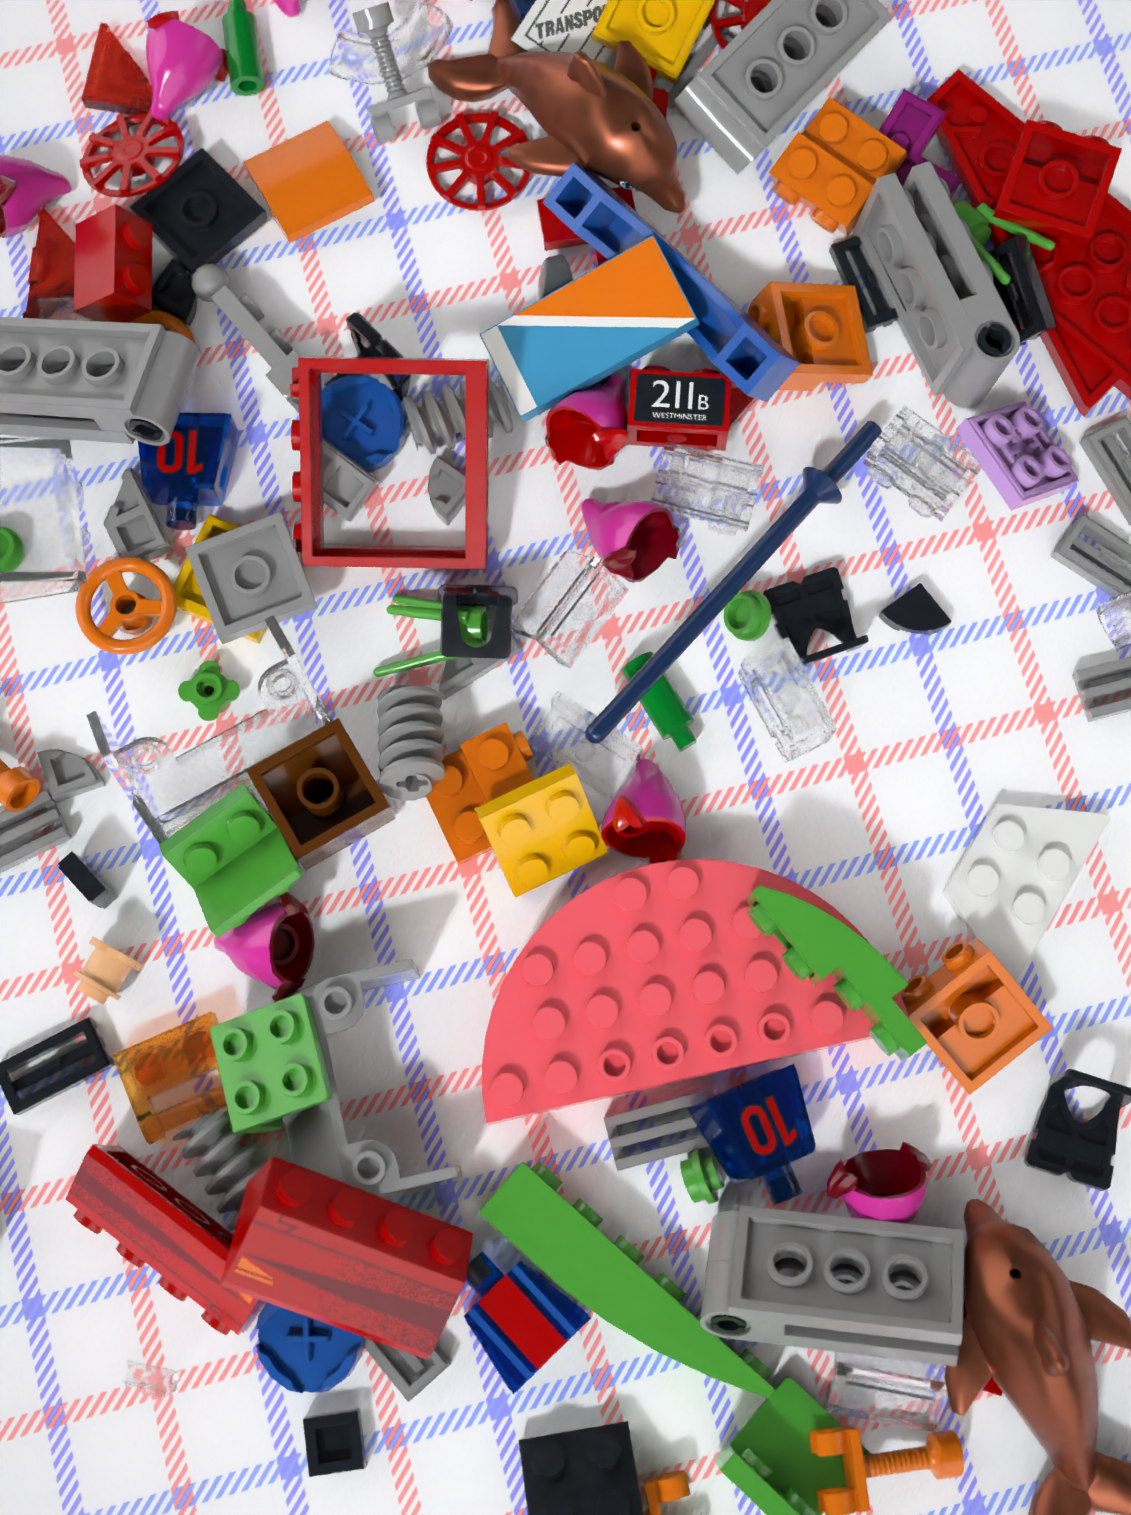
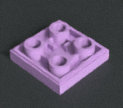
M1025 401L966 418L956 428V431L1011 511L1064 492L1079 481L1078 476L1071 468L1072 462L1069 455L1062 448L1055 445L1043 427L1044 422L1039 412L1033 407L1028 406Z

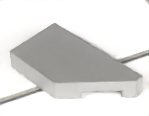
M322 437L323 502L348 522H351L381 481Z
M132 467L124 470L121 478L123 482L114 505L110 506L103 524L120 558L135 557L151 561L173 549Z

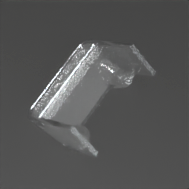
M274 615L264 620L286 659L268 668L259 679L258 693L266 709L178 757L174 755L165 741L156 737L138 738L120 748L96 710L86 715L103 761L159 844L242 783L250 789L268 810L246 770L332 721Z

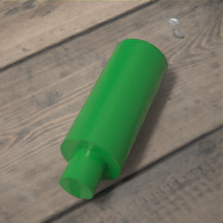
M230 0L227 4L228 12L222 17L230 88L237 95H256L265 87L256 17L247 10L244 0Z
M652 651L639 655L621 669L627 682L654 655ZM664 673L639 702L663 740L672 738L681 752L697 742L689 728L694 719L666 673Z

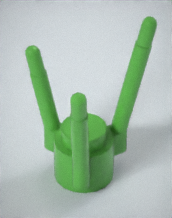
M966 200L954 205L959 218L964 220L970 229L972 243L981 261L989 266L992 274L1002 284H1008L1010 276L983 247L991 235V229L988 227L989 223L1016 236H1026L1028 242L1050 251L1055 247V243L1052 240L1041 236L1031 229L993 217L994 210L986 203L980 204L976 209Z
M395 594L392 600L395 604L399 605L391 604L386 608L387 613L390 615L441 621V603L436 600ZM457 605L463 641L472 647L485 645L488 639V614L486 607ZM439 650L376 667L373 670V674L376 677H381L453 658L467 657H446Z

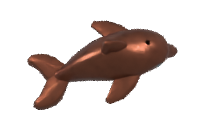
M497 0L491 9L493 33L487 54L454 60L435 59L427 66L428 77L438 90L455 100L475 103L492 99L506 89H509L524 104L548 135L544 138L509 147L508 159L530 173L562 177L574 162L624 189L642 192L666 211L680 214L686 208L685 194L677 178V142L669 123L652 101L654 85L647 61L630 41H619L614 69L588 57L582 51H577L575 54L551 51L528 52L511 40L520 25L508 0Z
M978 1198L971 1199L966 1203L963 1215L967 1232V1242L964 1248L963 1282L967 1316L963 1321V1335L961 1345L958 1347L956 1367L946 1365L944 1374L951 1411L965 1416L991 1376L993 1377L1005 1397L1055 1465L1032 1497L1028 1515H1089L1092 1511L1115 1515H1131V1463L1096 1451L1099 1403L1097 1373L1091 1346V1340L1131 1350L1130 1318L1125 1310L1096 1288L1069 1280L1047 1248L1029 1229L1003 1220L990 1205Z

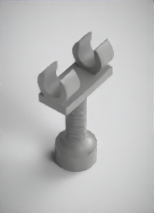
M389 2L352 13L357 32L364 33L372 39V48L375 49V57L378 58L377 63H380L378 67L382 68L380 73H383L381 76L384 78L383 82L386 83V92L389 93L387 100L366 106L378 144L381 145L397 139L388 111L411 103L415 104L422 129L426 130L441 125L439 111L433 98L434 95L431 87L426 86L411 92H407L404 89L403 79H400L402 76L398 74L400 70L397 69V60L394 59V51L391 49V41L388 40L389 35H386L389 25L394 22Z

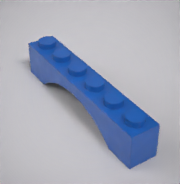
M573 162L542 202L576 235L608 260L654 235L700 325L689 330L687 333L705 352L711 362L747 396L768 402L800 364L596 174Z

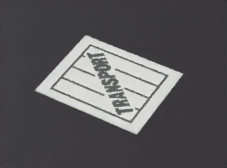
M536 0L511 40L528 52L551 51L575 54L577 51H582L588 57L605 64L612 50L590 37L608 0Z

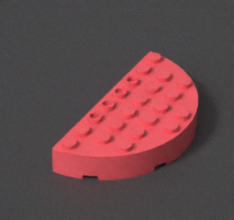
M709 859L673 860L628 870L599 882L570 900L536 931L515 959L501 985L488 1023L482 1059V1097L486 1124L493 1125L872 1039L868 1030L873 1025L860 1009H857L855 1012L851 1011L839 998L833 988V985L838 981L832 973L815 986L808 977L800 981L783 961L781 955L786 950L774 934L765 937L753 924L747 914V911L752 908L747 902V898L760 885L787 893L812 904L844 923L865 940L866 938L836 908L812 891L777 874L740 863ZM897 993L892 999L908 1017L904 1001L900 993Z

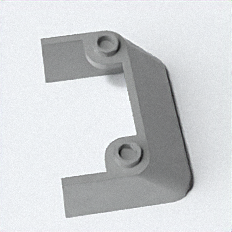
M412 959L329 977L286 997L305 994L309 998L332 1090L331 1100L284 1117L292 1162L377 1196L463 1177L461 1166L455 1165L402 1178L397 1156L386 1143L373 1139L350 1144L347 1142L326 1035L347 1031L361 1020L365 1010L363 991L420 979L419 968Z

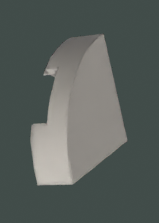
M437 455L429 470L428 493L436 515L447 526L465 506V474Z
M59 749L37 752L52 800L56 803L105 786V782L98 770L81 756Z

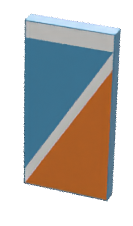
M652 235L479 335L520 418L527 422L552 408L569 395L588 388L697 327L700 323L655 236Z

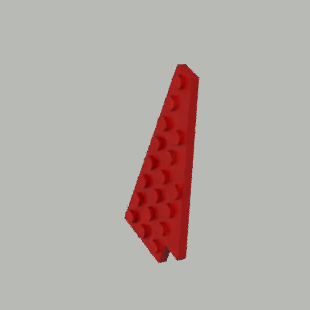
M958 69L926 101L946 112L945 118L935 134L957 176L961 179V184L971 204L976 209L980 204L986 203L995 211L1005 182V176L1025 123ZM1107 192L1093 237L1088 246L1036 230L1033 231L1055 243L1054 249L1049 251L1028 242L1057 328L1049 332H1042L1040 338L1078 412L1084 417L1113 387H1116L1131 400V211ZM992 223L988 224V227L991 229L989 239L994 248L1016 236Z

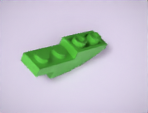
M761 885L751 892L747 898V902L752 907L747 911L749 918L765 937L774 934L786 950L781 955L783 961L800 981L808 977L815 986L832 973L838 981L833 985L835 992L851 1011L855 1012L857 1009H860L873 1025L868 1030L870 1036L887 1056L895 1053L900 1060L911 1057L927 1044V1041L892 999L909 983L870 943L838 919L794 896Z

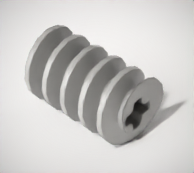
M499 375L497 386L489 377V438H493L494 422L499 421L506 433L512 432L513 427L508 399ZM465 380L461 381L460 396L458 397L449 385H445L441 389L440 402L436 400L429 390L424 391L422 394L421 407L417 406L410 395L403 398L417 451L418 444L423 443L430 455H433L437 452L438 438H442L449 449H454L456 446V433L461 432L465 438Z
M391 686L381 691L377 696L379 701L377 716L379 718L377 732L380 736L378 741V751L380 753L378 768L381 772L379 787L389 797L415 801L429 795L433 790L432 784L438 783L445 776V767L441 763L445 751L442 745H440L444 738V732L440 727L443 722V714L439 710L442 705V697L438 691L429 687Z
M228 1108L213 1110L194 1121L176 1134L172 1140L178 1141L190 1138L183 1147L181 1154L184 1159L202 1156L192 1171L196 1178L214 1175L204 1190L208 1196L225 1192L216 1209L219 1214L237 1211V1214L228 1225L229 1230L233 1231L235 1230L246 1184L267 1161L252 1164L250 1160L260 1148V1145L256 1142L241 1146L239 1141L245 1133H233L232 1127L229 1128L227 1125L230 1120Z

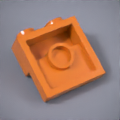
M829 96L802 134L797 132L769 171L771 180L775 184L772 191L793 207L799 201L811 209L813 213L810 218L825 231L833 234L838 229L849 236L858 221L877 178L895 173L906 159L907 151Z
M770 281L752 300L747 314L800 362L778 390L813 391L820 383L864 384L873 376L856 287L854 285Z
M507 723L459 744V750L444 756L441 763L445 767V776L438 783L432 784L433 790L426 796L458 866L492 850L474 808L535 780L526 764L527 761L534 758L529 744L521 730L512 734Z
M978 938L974 939L970 944L966 940H961L951 945L941 957L944 965L928 978L924 974L912 977L907 981L909 985L900 991L909 1020L927 1041L929 1048L969 1095L1053 1029L1052 1025L994 954Z

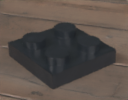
M203 148L199 149L182 163L164 183L147 192L129 207L133 214L153 224V237L192 277L200 266L204 264H217L268 221L266 211Z
M628 1421L518 1440L528 1515H644Z

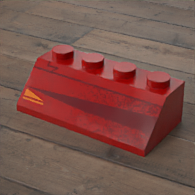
M93 1144L89 1148L65 1200L77 1208L73 1217L95 1234H100L102 1230H105L120 1242L115 1248L116 1251L133 1265L142 1268L147 1263L162 1275L158 1284L170 1295L183 1302L187 1297H190L205 1309L201 1314L202 1319L219 1333L227 1336L231 1330L237 1335L246 1332L256 1320L266 1302L220 1285L233 1233L121 1146Z
M272 1156L246 1184L220 1285L427 1359L431 1356L465 1285L474 1233Z

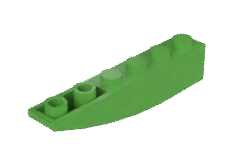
M522 1161L479 1211L487 1221L563 1290L611 1325L656 1352L711 1378L768 1399L775 1391L772 1385L765 1380L771 1370L746 1347L740 1355H737L722 1341L724 1338L705 1331L700 1325L701 1313L696 1318L680 1303L687 1294L663 1272L655 1280L639 1266V1263L645 1256L621 1234L614 1242L605 1236L597 1228L604 1219L581 1198H578L573 1205L564 1199L556 1191L563 1182L540 1161L532 1169Z

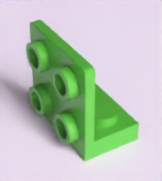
M244 783L158 845L162 856L194 889L208 927L216 937H220L231 928L239 927L245 923L254 911L273 897L287 892L294 882L303 875L297 859L272 815Z
M296 994L209 1027L233 1133H271L284 1128L283 1117L332 1099V1090L307 995Z
M789 1376L782 1379L769 1399H765L714 1459L719 1470L766 1515H822L823 1513H819L817 1491L829 1487L846 1486L842 1454L832 1456L812 1454L809 1431L842 1425ZM862 1445L863 1455H870V1452Z

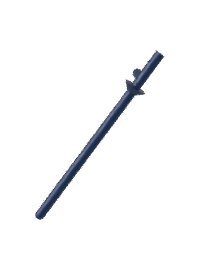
M870 420L867 421L829 464L821 470L813 467H805L802 470L804 491L588 725L585 730V736L590 743H601L818 504L841 503L842 495L837 484L883 434L882 429L877 423Z

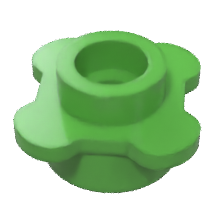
M205 661L199 666V672L190 681H183L179 685L178 694L183 701L191 702L198 709V715L202 720L213 721L218 718L219 713H222L229 707L231 701H235L239 697L240 687L236 681L227 680L220 673V666L216 662ZM207 687L214 688V692L211 695L205 694Z

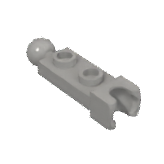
M204 264L197 268L192 277V287L196 296L205 302L216 303L272 368L265 376L299 413V399L291 398L290 384L292 383V367H298V358L300 356L276 328L269 333L263 329L258 322L265 315L246 293L237 299L230 290L231 282L225 269L216 264ZM321 382L323 390L326 386Z

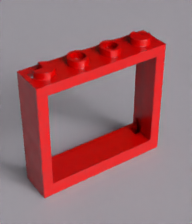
M304 356L298 358V367H292L290 393L292 399H299V420H292L291 445L293 451H300V471L293 472L292 496L294 502H301V522L294 523L293 539L296 541V552H302V566L486 569L488 564L489 359ZM321 373L465 375V547L324 544Z

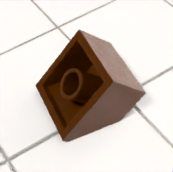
M339 718L246 770L295 858L305 870L312 868L396 819L389 803Z

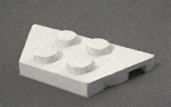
M997 803L992 807L943 889V896L954 913L961 916L965 922L967 933L971 939L978 938L994 954L1015 981H1017L1109 823L1111 817L1106 814Z

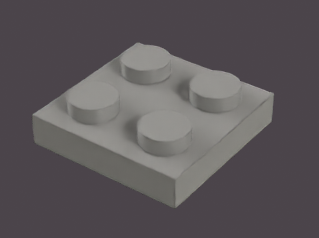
M281 512L185 548L218 638L222 644L318 608Z

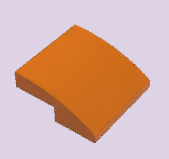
M328 120L243 162L249 177L266 201L273 219L289 243L375 201L355 161Z

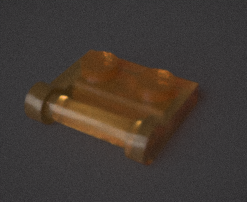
M210 1011L112 1054L140 1130L149 1145L165 1139V1132L227 1105L222 1084L160 1112H156L151 1098L217 1070L219 1073L209 1027L220 1024L215 1012Z

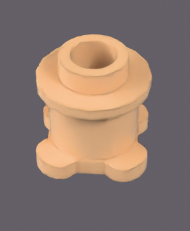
M93 936L89 944L96 948L81 972L75 970L72 974L81 979L76 989L103 1005L109 996L119 1001L121 996L117 992L131 969L133 968L140 972L143 965Z

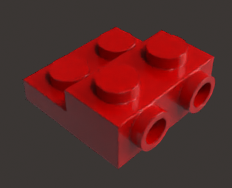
M1027 119L1016 144L993 217L1088 246L1093 237L1122 148L1110 145L1106 139L1099 136H1081L1065 131L1061 126L1051 121L1041 120L1036 122Z

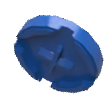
M347 375L330 382L322 390V437L368 472L385 467L399 453L407 432V416L397 394L386 384L368 375Z
M266 1302L258 1316L256 1330L259 1329V1344L256 1347L259 1360L269 1376L288 1391L303 1393L304 1391L309 1393L329 1391L352 1374L363 1355L365 1337L268 1302Z

